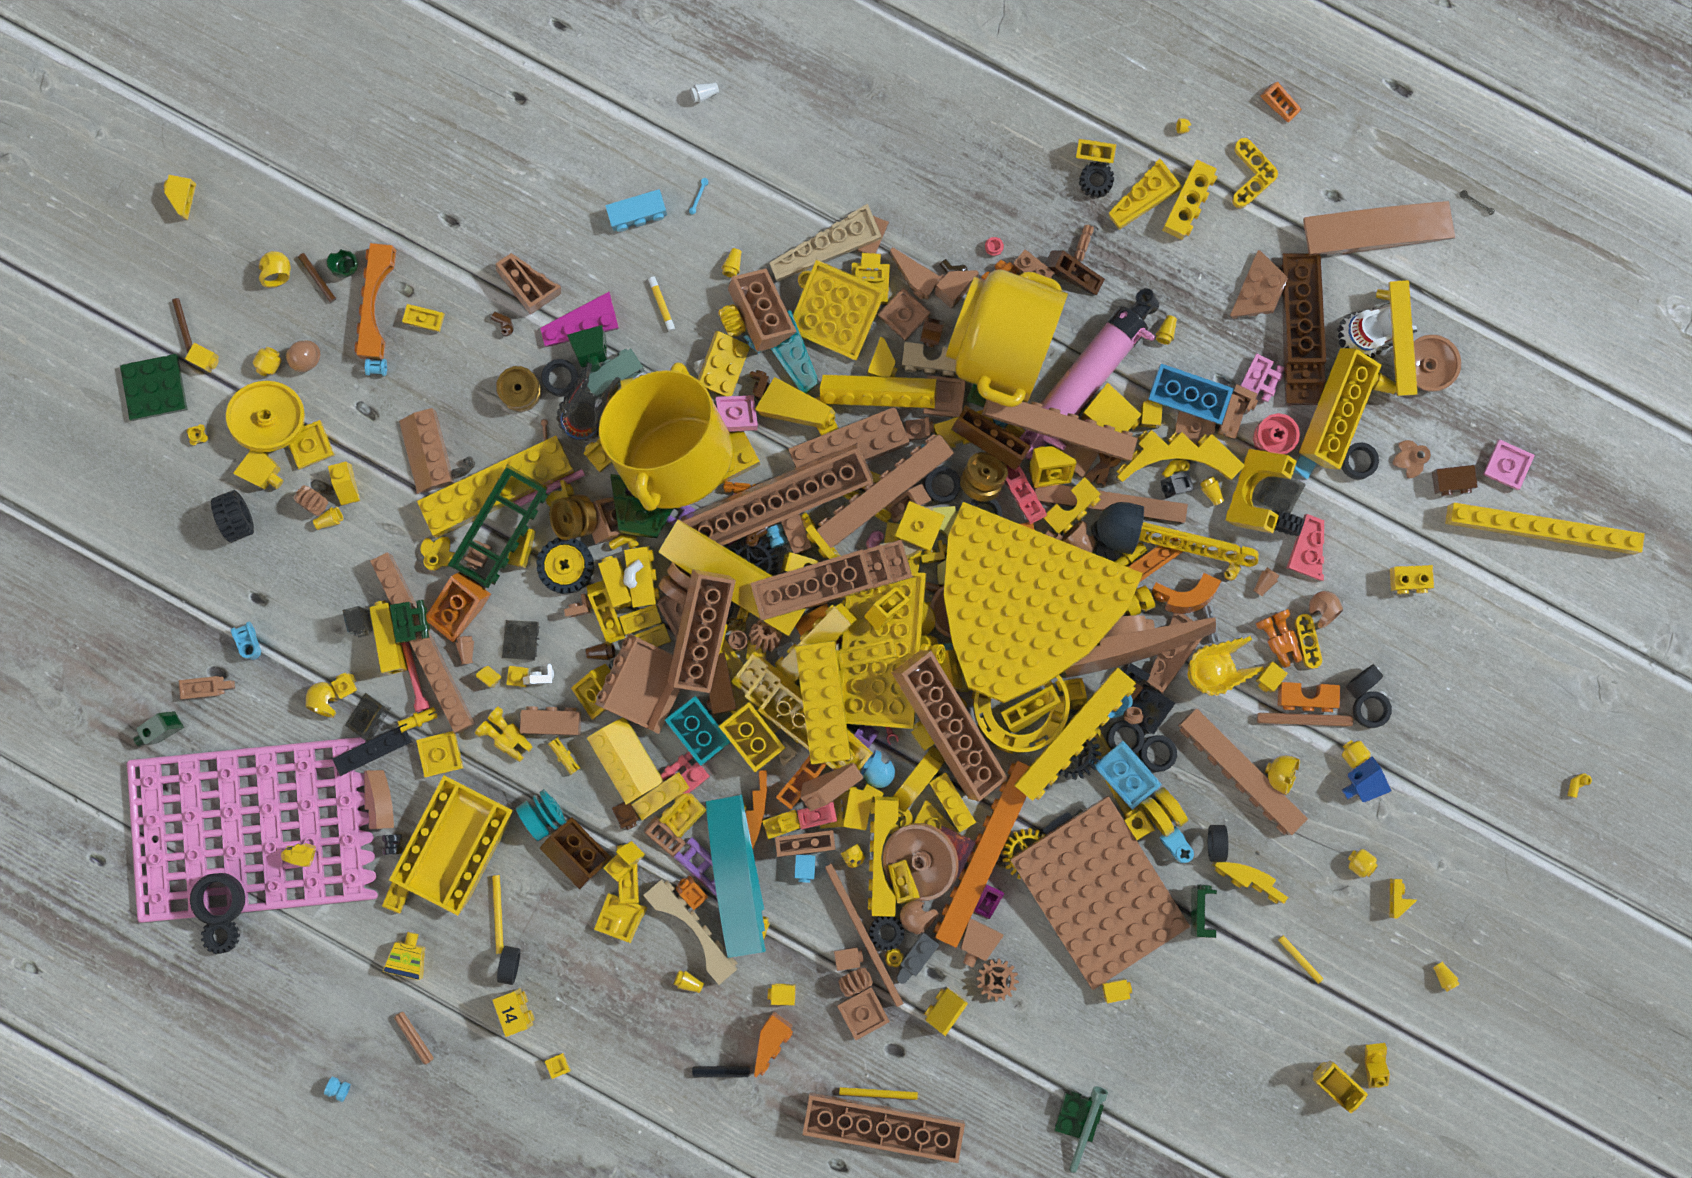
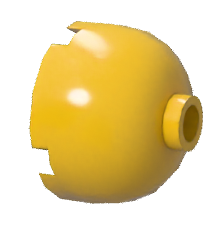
M1283 755L1275 758L1273 763H1268L1265 773L1268 774L1269 782L1273 788L1285 795L1290 792L1296 779V770H1299L1300 759Z

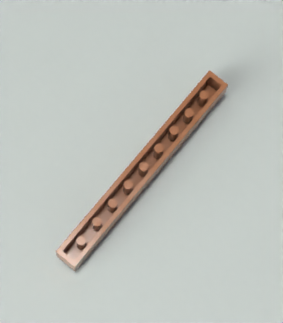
M387 552L371 560L370 562L391 605L411 602V608H417L416 602L393 555ZM413 615L414 626L420 625L418 615ZM430 631V638L422 639L421 632H416V640L410 641V644L454 733L459 734L475 726L472 716Z

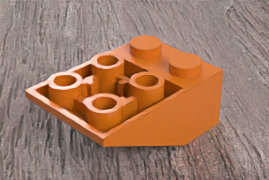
M774 1011L760 1032L754 1073L756 1078L759 1074L763 1076L770 1065L768 1063L770 1058H776L781 1051L780 1044L782 1042L786 1043L793 1033L791 1030L792 1024Z

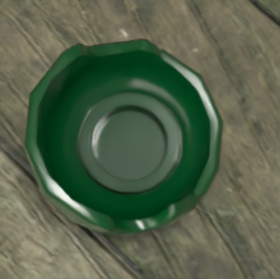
M340 249L337 253H330L326 260L327 268L334 276L339 278L353 275L358 268L357 258L351 251Z

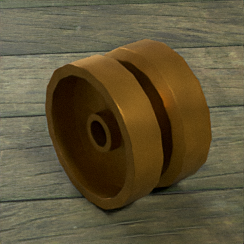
M512 366L505 369L499 375L496 382V391L499 398L509 409L516 412H525L538 404L541 398V385L529 369L522 366Z
M987 452L975 453L969 458L960 478L961 488L970 498L977 501L986 502L993 500L998 496L1008 475L1007 466Z
M578 494L558 498L551 504L549 512L550 523L556 536L561 540L588 536L595 530L597 522L596 511L593 503L587 496Z

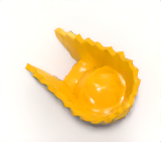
M1250 636L1245 639L1241 637L1231 642L1228 640L1225 643L1212 644L1211 646L1205 645L1202 649H1198L1193 654L1188 666L1187 676L1191 685L1203 694L1218 696L1219 694H1226L1227 690H1232L1234 686L1240 685V683L1246 682V679H1250L1256 676L1258 672L1264 671L1263 666L1237 670L1231 659L1230 654L1249 643L1252 638Z

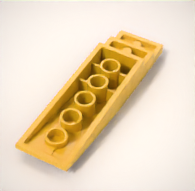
M677 520L658 552L690 574H692V569L731 576L736 580L731 601L760 618L751 583L772 577V575L682 521ZM806 609L763 621L789 636Z
M754 651L731 682L746 693L745 697L759 707L758 711L809 750L801 688ZM848 730L851 759L825 763L833 770H836L854 762L858 770H860L873 753Z

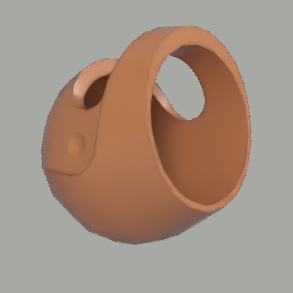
M297 341L292 344L286 353L287 363L295 371H310L319 363L320 349L312 341Z
M1084 521L1075 524L1061 540L1091 553L1095 548V538L1093 534L1090 536L1086 534L1087 524Z
M1329 591L1316 593L1309 602L1311 615L1319 611L1322 614L1317 624L1320 629L1329 625L1343 611L1339 598Z
M913 900L903 906L900 912V920L905 929L920 935L936 920L939 913L936 909L925 912L922 910L925 903Z

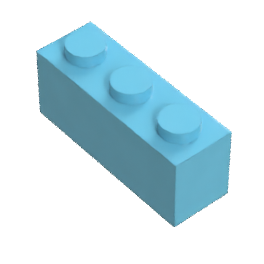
M660 189L605 205L612 229L617 232L626 231L628 227L634 225L636 227L643 226L650 220L660 221L664 219V216H667Z

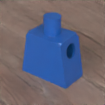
M1373 756L1348 773L1347 776L1351 785L1342 789L1347 800L1358 795L1362 802L1370 801L1392 791L1382 768Z

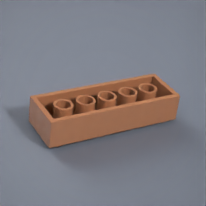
M893 407L789 448V453L795 468H799L858 443L865 461L868 462L909 446V439L896 407Z
M692 569L667 681L672 687L710 693L736 581L731 576Z

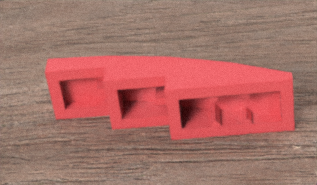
M1006 465L1008 475L1005 484L1028 522L1032 524L1046 517L1045 509L1038 500L1035 491L1027 481L1026 475L1020 466L1017 470H1014Z

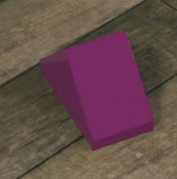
M986 884L973 912L990 919L1004 896V892Z

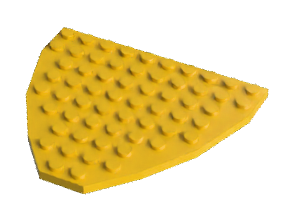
M963 502L948 535L944 601L952 645L968 689L1006 703L1048 683L1089 655L1127 612L1143 573Z

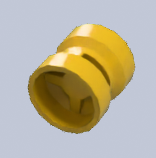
M927 643L921 645L920 650L932 651L938 663H943L945 659L944 645L935 644L932 646Z

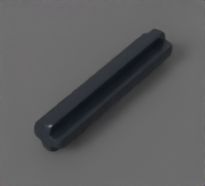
M694 1066L692 1068V1076L749 1077L750 1067Z

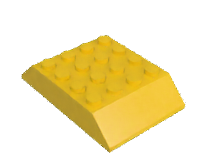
M443 775L389 881L459 916L474 893L504 835L513 810Z

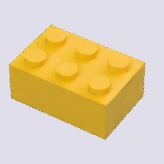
M750 702L719 726L755 773L786 749Z

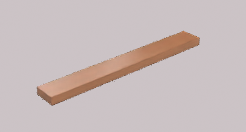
M1054 485L1035 488V493L1040 502L1072 507L1077 505V498L1071 491L1074 488L1073 486ZM1099 491L1102 494L1099 497L1101 501L1095 507L1090 506L1088 508L1103 511L1113 503L1129 502L1144 506V518L1184 524L1188 504Z
M832 863L825 866L890 996L897 1007L901 1006L904 1003Z

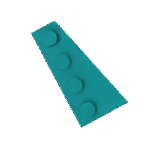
M788 310L787 313L796 329V333L770 349L799 390L807 394L820 382L792 312Z

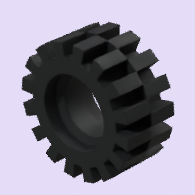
M1096 161V163L1090 162L1082 170L1079 186L1081 185V190L1085 191L1086 196L1089 194L1091 198H1094V196L1100 198V196L1104 197L1110 192L1114 182V173L1110 171V166H1105L1106 163L1100 164V161ZM1098 173L1102 175L1104 183L1101 186H1093L1089 180L1092 174Z
M1271 510L1279 515L1274 530L1287 535L1300 536L1305 522L1304 519L1288 512Z
M879 916L874 919L870 926V939L881 950L889 951L895 949L904 939V927L901 921L894 916ZM884 925H890L894 928L895 933L890 940H884L879 935V930Z
M236 923L205 925L203 927L204 931H201V935H203L201 942L204 941V948L207 947V951L213 952V954H222L236 947L235 944L239 942L237 939L240 937V934L237 932L239 928L235 927ZM218 928H222L227 932V939L222 944L217 943L213 937L214 932Z

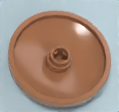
M924 823L906 825L892 834L884 847L883 868L890 884L893 886L888 865L906 860L920 898L916 900L929 901L936 899L948 891L956 880L959 867L956 849L947 835L934 826Z

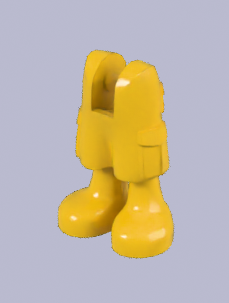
M498 706L487 719L497 725L503 731V734L495 730L487 720L474 733L478 737L486 735L495 740V747L520 762L524 757L514 748L516 744L519 743L528 752L531 751L533 746L513 723L509 725L506 723L502 716L503 710Z

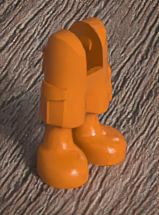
M1288 609L1255 623L1258 629L1264 630L1269 636L1268 645L1284 668L1291 666L1286 654L1288 652L1291 653L1296 663L1302 661L1296 635L1293 630H1288L1286 625V619L1290 616ZM1273 621L1280 631V636H1277L1276 631L1273 627Z

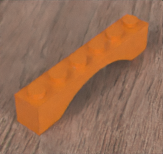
M370 243L369 249L366 250V260H368V263L363 273L366 280L365 286H362L361 289L363 304H360L359 307L361 321L357 324L359 338L355 342V353L361 359L368 358L382 361L384 358L385 341L376 324L375 301L382 282L395 266L396 249L393 245Z

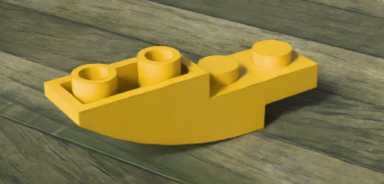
M1213 862L1212 864L1216 867L1214 870L1222 877H1225V875L1229 876L1232 879L1231 883L1238 888L1242 886L1248 888L1250 883H1252L1251 887L1259 893L1262 891L1269 895L1267 898L1275 904H1278V902L1284 904L1289 898L1273 887L1276 881L1275 878L1258 869L1231 862Z

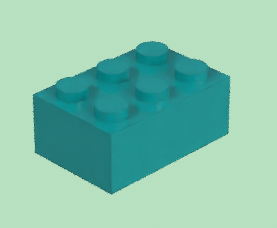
M696 696L665 719L666 723L700 766H703L731 744L730 740L719 728L718 723Z

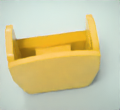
M1332 1061L1321 1063L1313 1072V1081L1336 1103L1351 1114L1368 1096L1354 1080Z

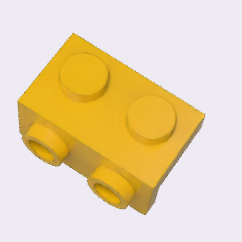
M682 793L675 799L672 807H668L663 811L659 821L665 823L677 837H682L705 813L706 809L693 794Z

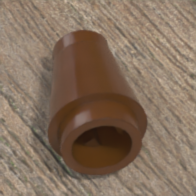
M607 641L586 648L587 659L611 660V658H615V646Z

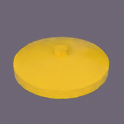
M258 381L244 386L233 395L226 409V422L232 437L243 447L257 452H272L288 446L299 436L305 422V411L300 397L290 387L275 381Z

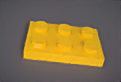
M715 331L697 380L706 389L723 397L732 396L750 346L720 331Z

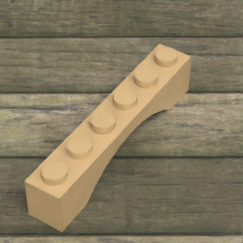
M663 879L660 880L643 896L655 910L672 914L693 929L704 949L706 970L720 985L738 969L736 967L737 961L734 957H727L723 951L725 949L723 944L719 940L714 941L710 936L713 934L706 925L702 926L698 922L700 918L695 911H689L685 906L687 905L686 901L680 895L677 897L673 892L675 889L668 880L666 882Z

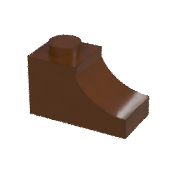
M929 317L925 318L920 341L924 342L925 346L934 347L939 345L944 321Z

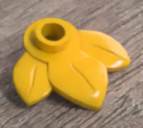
M441 537L435 542L429 538L423 540L421 554L424 556V566L428 570L436 571L442 566H448L449 561L455 554L450 552L451 544L448 537ZM434 558L437 561L435 563H431L430 560Z

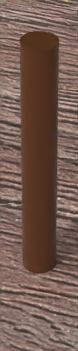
M305 253L300 254L298 258L330 303L334 302L336 297Z
M174 298L172 303L188 354L193 344L180 299Z

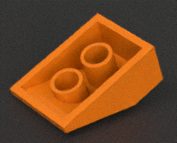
M458 572L450 577L426 615L427 622L454 643L457 637L463 633L482 610L491 593L472 578Z

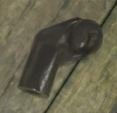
M469 456L463 459L465 465L451 471L452 477L466 476L475 467L476 463L473 461V457Z

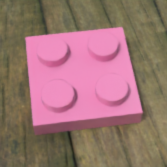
M754 395L716 397V408L729 432L757 430L758 424Z
M1499 439L1483 475L1515 490H1520L1535 455Z

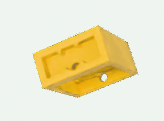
M613 556L601 559L602 562L598 563L613 608L618 611L632 606L630 588L623 582L624 571L621 562L617 557L613 558Z

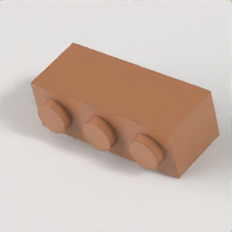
M526 706V710H521L520 733L580 735L581 712H576L577 708H565V711H557V707H546L545 711L538 710V707Z
M833 830L775 837L777 857L836 850Z

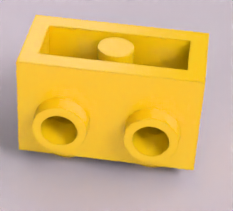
M1433 565L1396 566L1390 568L1391 591H1397L1398 595L1409 594V591L1416 590V594L1428 593V590L1434 588Z

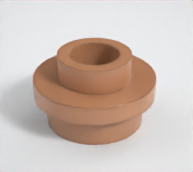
M1137 707L1127 708L1124 712V719L1130 724L1142 722L1143 714L1141 709Z

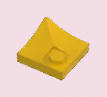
M608 893L594 930L631 943L639 923L648 908L637 903L620 905L619 897Z

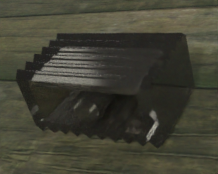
M356 606L342 610L347 633L358 636V638L369 636V632L373 631V625L371 624L372 621H370L368 609Z

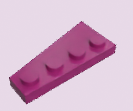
M610 292L541 327L545 347L569 342L567 334L600 325L603 326L604 332L619 329Z

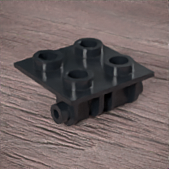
M1144 684L1141 692L1133 700L1131 707L1141 709L1143 720L1137 724L1144 728L1147 733L1154 735L1176 703Z

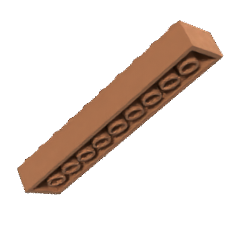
M858 443L682 516L680 521L723 546L873 483V477Z

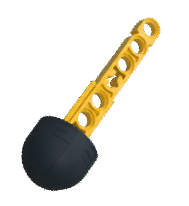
M1129 502L1113 503L1102 511L1097 522V531L1101 541L1114 551L1132 555L1138 541H1143L1221 561L1237 562L1238 565L1253 567L1258 564L1259 553L1256 549L1245 546L1241 548L1237 544L1143 522L1144 506ZM1159 533L1162 536L1154 537L1152 534ZM1171 538H1179L1180 541L1175 542ZM1216 547L1217 550H1209L1208 548ZM1234 551L1236 554L1229 555L1227 552ZM1246 556H1253V557H1255V558H1254V559H1246L1245 557H1246Z

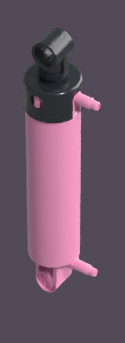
M1141 289L1136 294L1135 304L1130 308L1119 306L1105 323V326L1042 401V408L1049 410L1052 407L1061 410L1060 414L1063 415L1068 413L1078 415L1142 337L1151 341L1155 339V336L1148 331L1149 328L1144 321L1148 314L1155 313L1159 308V301L1151 289ZM1026 430L1019 438L1031 446L1025 456L1027 459H1031L1033 449L1046 446L1047 443L1062 450L1066 448L1062 441L1030 430Z

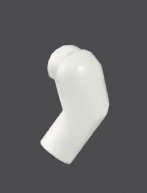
M639 559L624 571L623 582L629 588H634L637 585L635 574L644 567Z

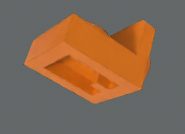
M690 875L680 880L675 888L693 910L708 898L707 894L696 884Z

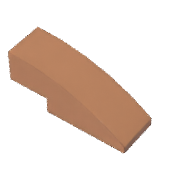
M384 770L364 771L365 810L369 809V829L394 828L392 800Z

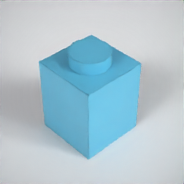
M796 855L795 878H799V882L810 883V879H814L816 855Z

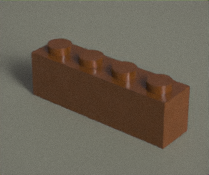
M968 406L964 407L951 428L953 432L1014 470H1017L1031 448L1030 445Z

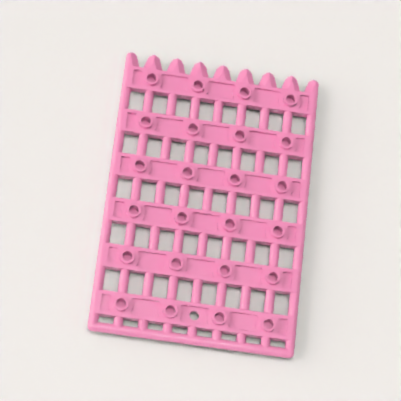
M355 737L129 760L127 762L138 922L144 923L196 917L190 907L192 888L199 879L213 873L230 874L242 884L245 891V905L241 913L376 899L378 894L375 890L364 888V885L373 882L377 877L374 871L363 869V865L375 859L373 852L361 849V846L372 842L374 838L371 832L360 830L361 826L369 823V813L358 811V807L365 805V793L357 791L358 787L365 785L364 774L353 770L340 777L332 759L316 761L315 749L332 748L333 758L364 744L366 742L365 738ZM294 751L295 763L277 765V753ZM255 755L256 767L239 768L238 757ZM217 759V771L200 772V761ZM178 763V775L162 776L161 764ZM135 767H140V778L136 779ZM334 767L335 778L317 780L316 768ZM295 771L296 782L279 784L278 772ZM257 774V786L240 788L239 776ZM218 778L219 790L202 791L201 780ZM180 783V794L163 795V784ZM136 786H141L142 798H137ZM335 786L336 798L319 799L318 788ZM297 790V802L280 803V791ZM258 794L259 805L242 807L241 795ZM220 798V809L203 811L202 799ZM181 801L182 813L165 815L164 803ZM142 805L143 817L138 816V806ZM337 805L338 817L320 819L319 807ZM298 809L299 821L282 822L281 811ZM260 813V825L243 826L242 815ZM221 817L222 829H204L205 818ZM182 821V833L166 834L165 822ZM139 825H144V836L140 837ZM338 825V837L322 838L321 826ZM300 829V840L283 842L282 830ZM261 832L262 844L244 845V834ZM155 835L159 838L157 843H154L152 841V838ZM222 836L223 848L206 850L205 838ZM184 840V852L167 853V842ZM307 843L316 846L311 866L303 867V879L286 881L285 869L301 868L302 866L283 861L281 852L287 846H294L296 844L302 845ZM140 844H145L146 856H141ZM340 844L341 856L323 857L322 846ZM262 852L263 864L246 865V853ZM224 856L223 868L207 869V857ZM185 860L186 871L169 873L168 861ZM142 864H146L147 875H142ZM341 864L342 875L325 877L324 865ZM264 871L265 883L247 885V873ZM186 879L187 891L170 892L169 881ZM143 883H148V895H144ZM343 883L344 895L326 896L325 885ZM208 886L204 893V905L211 914L224 915L232 903V894L227 886L209 888ZM304 887L305 899L287 900V888ZM265 891V903L249 904L248 892ZM209 896H227V906L210 908ZM188 899V910L171 912V900ZM148 902H149V913H150V914H145V904H144V903H148Z

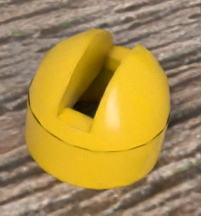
M1179 118L1176 124L1177 133H1188L1191 129L1188 128V126H1191V122L1188 119Z

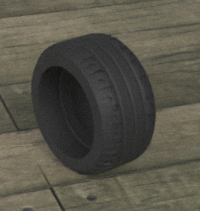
M208 874L199 879L192 888L190 907L194 915L203 923L209 925L226 924L236 919L243 910L245 891L242 884L230 874ZM214 882L225 884L232 894L231 906L221 916L211 914L204 905V893L207 887Z

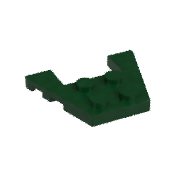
M611 474L610 479L619 533L657 539L674 508L646 510L638 498L625 495L627 486L620 475Z

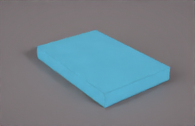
M1124 741L1120 742L1101 758L1100 763L1094 764L1097 768L1096 770L1131 809H1134L1162 785Z

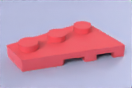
M1304 514L1303 519L1305 522L1300 536L1296 538L1287 569L1319 581H1324V574H1322V564H1324V520Z

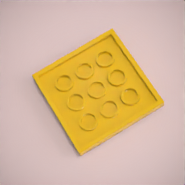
M816 260L793 314L801 337L853 360H857L886 290L820 260Z

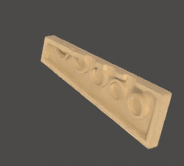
M869 205L862 206L847 215V218L834 223L827 230L819 232L814 238L807 242L804 241L795 249H791L771 261L770 266L776 281L778 282L812 268L816 260L825 263L881 240V234Z

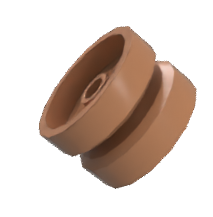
M672 562L667 569L669 576H663L658 586L670 598L685 605L691 574Z

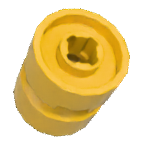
M1146 585L1136 589L1129 609L1126 612L1128 616L1139 615L1141 610L1146 612L1155 608L1154 599Z

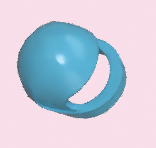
M875 749L866 761L861 774L872 787H887L895 777V768L890 760L884 764L881 761V751Z

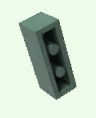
M631 348L620 351L617 354L618 357L613 360L608 359L604 361L598 371H588L585 374L586 377L583 380L597 401L620 387L621 382L613 388L620 379L634 378L645 371Z

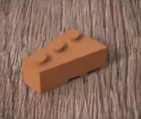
M512 253L496 263L497 273L530 315L561 294L560 285L553 283L545 275L538 273Z

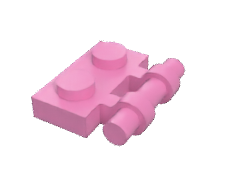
M1256 354L1240 386L1257 393V395L1259 391L1264 392L1262 400L1269 402L1271 396L1273 397L1276 392L1275 388L1278 382L1283 378L1282 373L1285 368L1278 365L1276 370L1271 369L1273 361ZM1267 375L1271 377L1268 386L1263 384Z

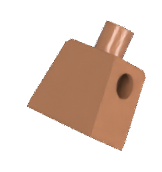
M970 918L960 947L967 952L963 963L974 967L977 958L986 961L1004 935Z

